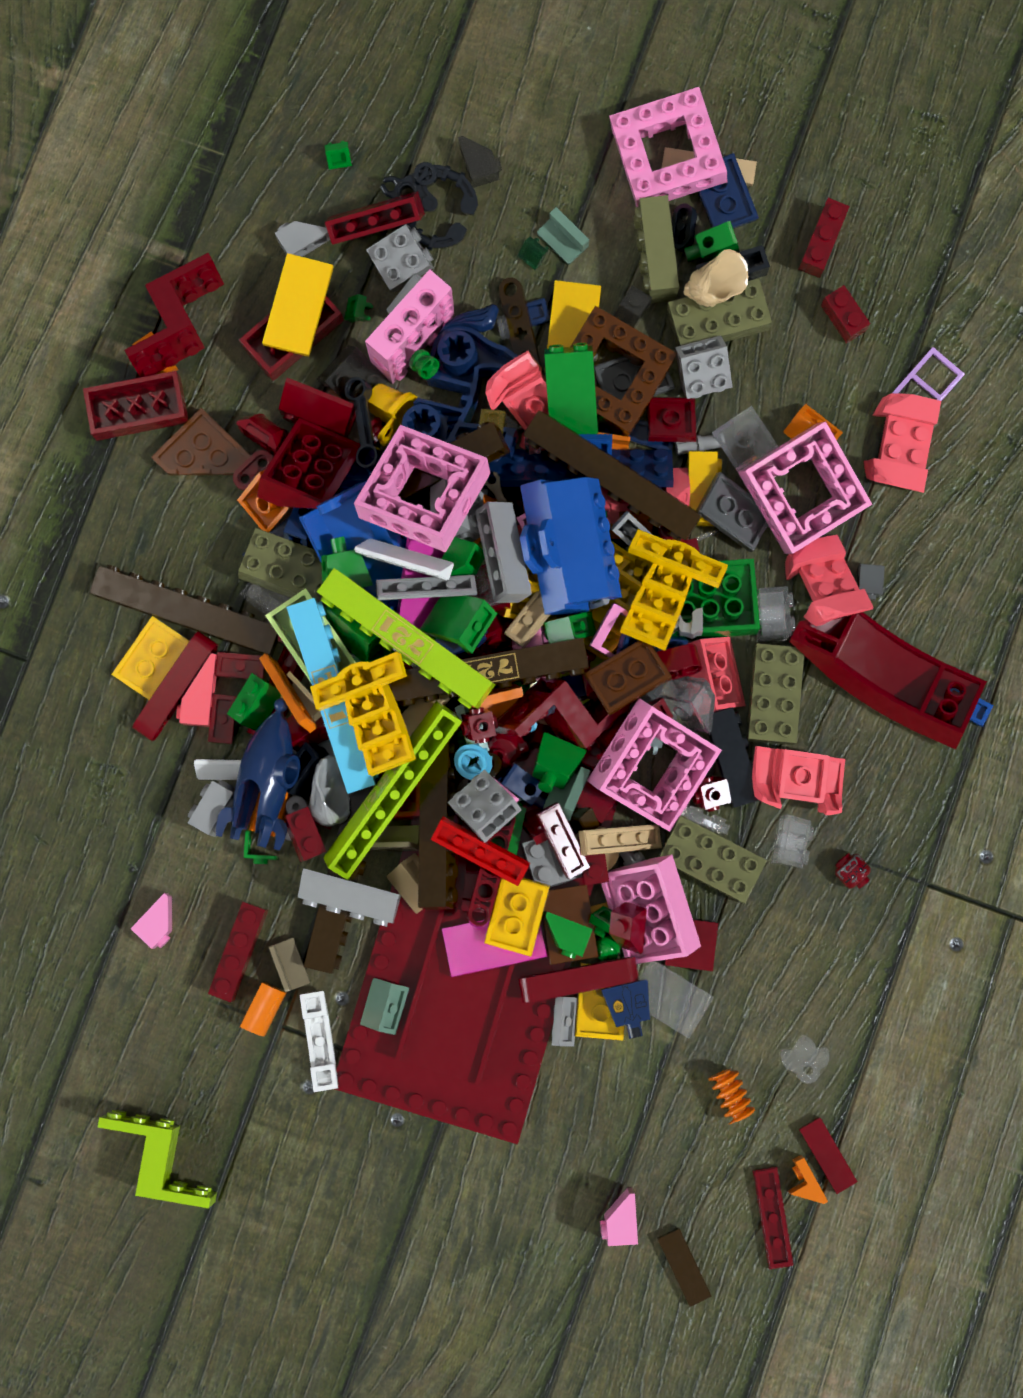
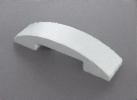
M324 991L301 994L300 1001L307 1035L314 1092L337 1089V1069Z

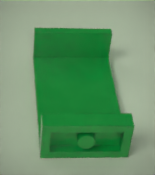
M575 343L573 347H563L561 344L550 345L549 349H544L549 416L577 434H598L593 346H588L587 343Z

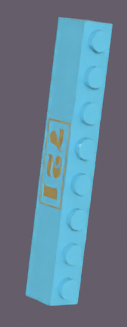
M312 598L287 606L286 608L312 686L337 676L340 672L338 662H341V657L338 649H333L330 639H333L334 636L330 625H325L323 616L326 615V611L322 601L318 602L317 598ZM345 701L320 711L347 794L376 785V778H379V774L374 776L368 775L363 751L358 750L354 727L349 725Z

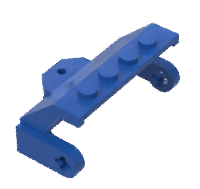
M589 477L562 481L540 479L521 485V494L527 525L523 527L520 535L522 553L526 565L533 574H537L545 615L580 614L590 611L588 602L621 598L619 570L614 558L615 548L610 538V523L606 517L605 498L601 492L599 479Z
M367 481L342 491L316 506L317 509L299 517L320 562L322 555L333 553L330 539L342 536L345 537L347 550L355 549V546L368 539L406 548L407 537L403 536L402 539L400 534L358 517L354 502ZM362 555L373 584L372 586L363 587V589L377 598L376 580L401 579L402 567ZM398 599L380 600L397 613Z

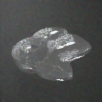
M806 1035L799 1037L794 1050L782 1049L780 1052L784 1067L788 1071L796 1073L797 1078L806 1084L814 1083L819 1078L820 1070L827 1066L830 1059L828 1048L821 1047L816 1049L813 1040ZM805 1067H810L813 1070V1073L807 1075L804 1073L803 1069Z

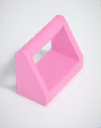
M615 603L611 604L588 645L608 658L615 654L603 648L602 644L619 614L624 617L628 614L627 610Z

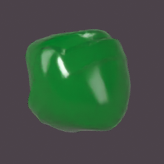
M605 935L604 938L599 937L596 940L599 960L616 959L619 956L620 946L611 935Z

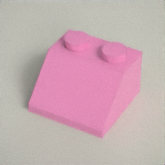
M630 1187L626 1188L604 1214L605 1220L600 1221L602 1240L606 1239L608 1246L638 1244L635 1193L633 1188Z

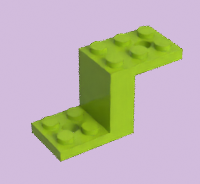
M112 1110V1112H107V1114L99 1117L98 1128L146 1136L135 1196L203 1208H210L216 1202L217 1192L211 1191L212 1187L197 1185V1188L187 1187L188 1183L173 1181V1184H170L180 1125L174 1124V1120L160 1118V1120L152 1121L150 1116L143 1114L129 1117L126 1116L125 1111Z

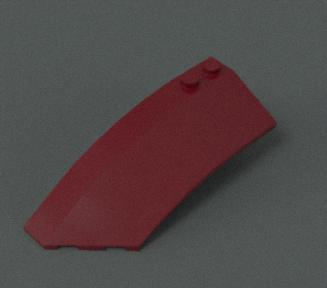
M864 612L840 617L821 626H814L808 620L799 621L790 638V642L802 654L848 693L889 719L955 750L987 681L922 652L882 627ZM956 688V689H958L960 692H957V691H955V690H953V691L951 692L950 689Z

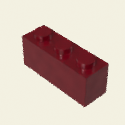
M831 198L827 199L798 270L818 278L821 277L850 206Z

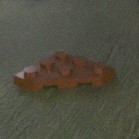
M200 408L151 458L168 475H233L235 470L250 455L207 412Z

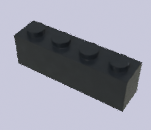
M732 707L705 715L703 719L711 744L722 750L716 761L721 777L726 778L732 801L730 802L731 809L759 801L754 796L752 783L753 758L748 757L746 749L749 748V743L746 735H741L739 726L742 725L739 712H734Z

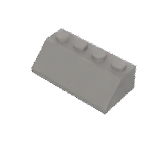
M303 868L298 898L303 899L302 904L317 907L318 903L327 905L326 910L340 914L341 909L349 911V917L364 920L365 916L374 918V924L387 927L388 922L394 923L401 895Z

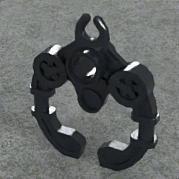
M422 162L416 166L414 173L403 179L395 176L384 177L383 182H393L395 184V188L392 191L387 190L385 184L380 185L383 194L391 199L401 196L402 191L407 188L412 189L414 192L418 191L424 212L431 213L438 208V201L428 191L427 187L434 185L437 179L445 182L448 178L457 182L455 187L461 189L464 193L460 203L461 212L474 216L478 208L476 192L471 183L466 179V173L461 172L460 174L451 170V167L448 165H432L429 162ZM417 221L407 223L406 225L411 227V229L416 228ZM457 222L450 226L446 236L443 237L433 235L430 238L422 234L423 229L416 228L422 238L419 243L427 246L430 251L452 247L460 243L467 232V228Z

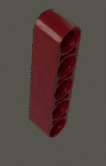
M199 631L195 633L135 720L132 728L149 740L154 741L176 711L178 704H181L183 696L210 654H215L219 645Z
M686 644L657 652L672 676L670 680L694 675L702 670L697 647L694 644ZM582 674L581 677L587 698L598 699Z
M515 816L510 820V825L502 827L489 841L494 838H500L504 842V849L508 850L515 825ZM481 866L467 913L468 922L474 927H482L489 921L501 878L496 874L487 873ZM487 885L491 888L492 894L489 898H482L479 895L478 889L480 886ZM475 909H481L485 912L486 916L483 922H476L472 918V912Z
M635 956L518 979L523 1003L640 981Z

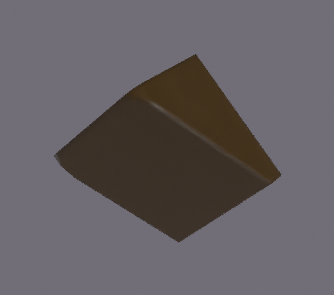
M590 807L574 809L570 821L567 820L572 831L576 833L583 830H595L599 826L596 815Z

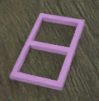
M932 347L893 393H899L912 379L936 400L942 401L965 373ZM932 355L957 375L941 395L916 375L918 370Z

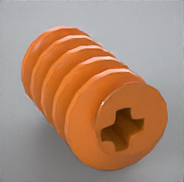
M726 1069L709 1077L708 1080L717 1081L712 1089L721 1091L716 1098L725 1100L720 1105V1108L729 1109L724 1114V1117H732L733 1120L729 1123L732 1124L747 1118L755 1109L754 1107H746L751 1102L750 1098H742L747 1093V1090L743 1088L738 1089L743 1084V1081L741 1079L734 1080L739 1075V1072Z

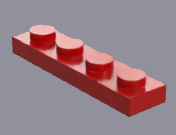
M444 816L430 839L516 886H519L530 865V862L489 840L484 843L474 832Z

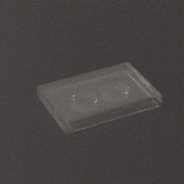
M657 961L649 962L639 980L647 979L650 1015L685 1037L690 1038L714 997Z

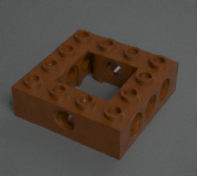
M595 306L570 347H573L575 343H587L588 346H593V357H595L600 343L605 338V346L609 351L613 353L615 351L628 358L633 365L642 366L622 400L595 386L597 423L617 435L629 437L674 363L677 353Z

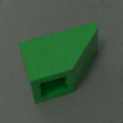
M454 537L447 551L444 552L442 559L454 563L450 576H475L484 560V552L476 543Z

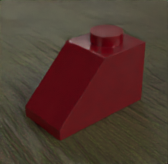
M624 902L611 911L609 934L621 948L639 954L643 953L647 908Z

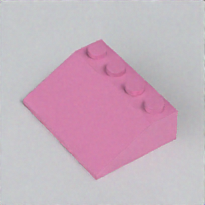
M673 855L651 858L608 871L609 882L601 883L609 909L614 910L624 902L647 908L643 953L639 954L622 948L624 957L635 956L636 964L687 957L701 947Z

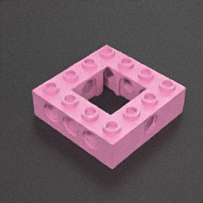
M699 87L609 116L611 129L636 207L639 205L640 198L668 195V199L671 201L727 183V170ZM686 124L688 139H691L693 144L694 158L652 172L641 138L647 136L651 138L653 134L669 129L673 131L676 130L675 127Z
M430 269L365 341L371 366L392 384L396 380L401 381L408 372L407 368L409 367L411 356L417 350L425 349L427 345L431 347L440 330L454 316L452 288Z
M826 421L813 425L738 471L784 554L795 553L872 505ZM811 459L832 497L799 518H796L795 509L791 508L783 495V488H779L774 477L785 475L793 466Z
M400 425L354 502L358 517L446 552L490 475L488 459ZM414 468L447 480L448 485L435 502L436 513L423 509V506L420 504L416 506L403 501L398 496Z
M639 698L587 781L603 793L670 832L722 750ZM656 737L678 752L652 792L629 777L633 771L638 769V763L646 750H650V744Z

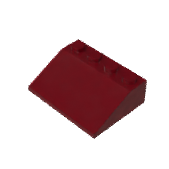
M299 418L261 475L257 497L280 507L317 509L316 506L336 495L356 462V453L361 445Z

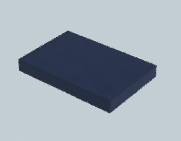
M732 153L722 157L727 170V183L698 192L711 228L731 221L732 227L735 229L759 219L735 154Z

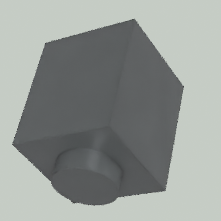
M860 564L857 567L856 583L859 589H865L870 601H875L876 597L879 598L883 594L885 566Z

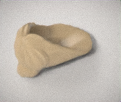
M727 249L722 251L709 263L691 274L690 281L684 286V295L693 299L699 305L714 307L718 303L741 294L747 287L749 277L746 260L735 250Z

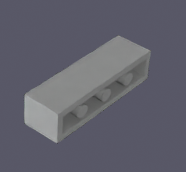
M487 502L478 508L475 514L494 603H519L532 593L513 504L510 502Z

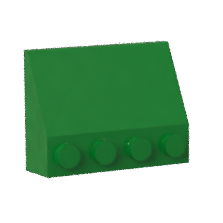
M754 559L720 561L727 564L728 567L719 588L692 578L680 615L684 622L690 623L692 612L703 607L702 636H697L694 639L758 634L760 620ZM678 631L672 634V636L685 637L686 639H691L686 636H679Z

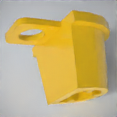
M382 383L372 389L371 398L368 400V407L370 413L380 417L386 423L378 434L380 444L386 446L393 438L399 426L402 425L404 414L414 406L413 402L418 397L411 392L403 393ZM391 428L390 433L385 437L387 431Z

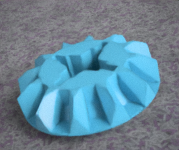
M468 742L460 747L454 756V764L457 771L469 780L479 775L484 769L490 773L493 767L492 756L487 752V748H482L479 744H469ZM479 757L478 764L474 763L468 766L471 758Z

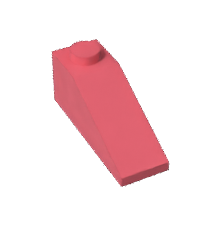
M210 654L183 696L181 705L178 704L176 718L180 719L179 723L182 725L210 726L213 694H215L217 679L215 676L216 654Z

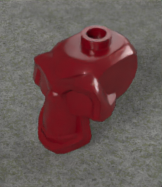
M496 732V736L491 737L487 743L489 747L488 752L495 753L500 757L502 768L499 773L504 772L517 758L524 757L532 750V747L528 744L530 732L522 737ZM492 759V765H493V767H492L491 770H493L494 765H495L493 759Z

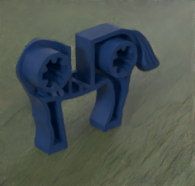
M495 304L467 311L453 317L443 326L433 343L430 356L435 357L439 361V369L433 377L426 379L429 386L461 393L462 397L458 408L417 398L413 402L414 406L404 414L402 426L447 443L455 441V438L460 434L471 433L477 430L480 424L470 422L478 404L482 378L492 377L503 365L518 357L507 347L496 344L479 333L494 328L499 312ZM500 427L510 450V453L504 455V457L512 459L519 438L516 428Z

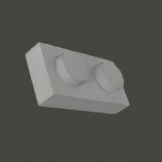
M561 996L555 998L552 1045L574 1046L577 997Z

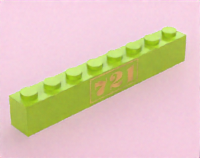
M333 568L317 592L323 596L321 598L323 603L330 608L337 606L342 610L340 615L352 623L355 619L361 624L360 630L370 637L375 634L381 638L379 644L389 651L393 648L401 653L403 661L411 666L412 663L420 667L418 672L427 679L431 680L434 677L440 681L438 687L449 695L452 691L460 696L458 701L470 709L474 706L479 709L494 688L495 684L337 569Z
M436 700L410 736L416 760L384 772L323 857L330 870L347 880L350 878L462 723L455 712Z

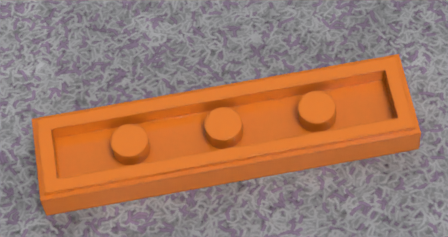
M263 654L259 660L298 724L311 733L317 728L311 715L279 663L270 655Z

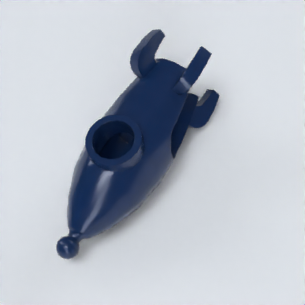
M279 698L274 702L276 711L264 720L247 744L237 775L233 808L225 807L219 811L216 822V836L222 837L226 824L231 821L230 838L239 840L242 829L247 830L260 792L255 832L259 833L257 846L266 848L272 831L275 833L273 849L280 850L284 843L287 825L283 820L278 819V815L287 789L292 788L298 780L300 760L296 755H293L291 733L286 717L283 714L288 706L283 698Z

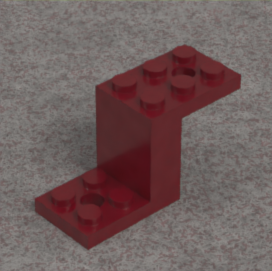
M209 253L145 285L167 328L124 350L140 377L156 375L165 368L172 367L179 361L196 355L205 348L183 306L224 285Z
M541 677L523 695L524 697H520L497 720L498 728L495 731L500 734L522 737L531 731V726L538 720L544 719L557 738L578 747L588 748L596 743L597 737L603 731L612 727L613 721L618 716L629 710V706L632 703L609 716L599 699H594L585 708L566 681L557 679L546 681V678Z

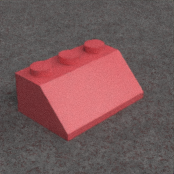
M731 638L699 639L688 643L696 645L702 664L700 672L686 676L694 716L711 714L732 707L735 709L746 706Z

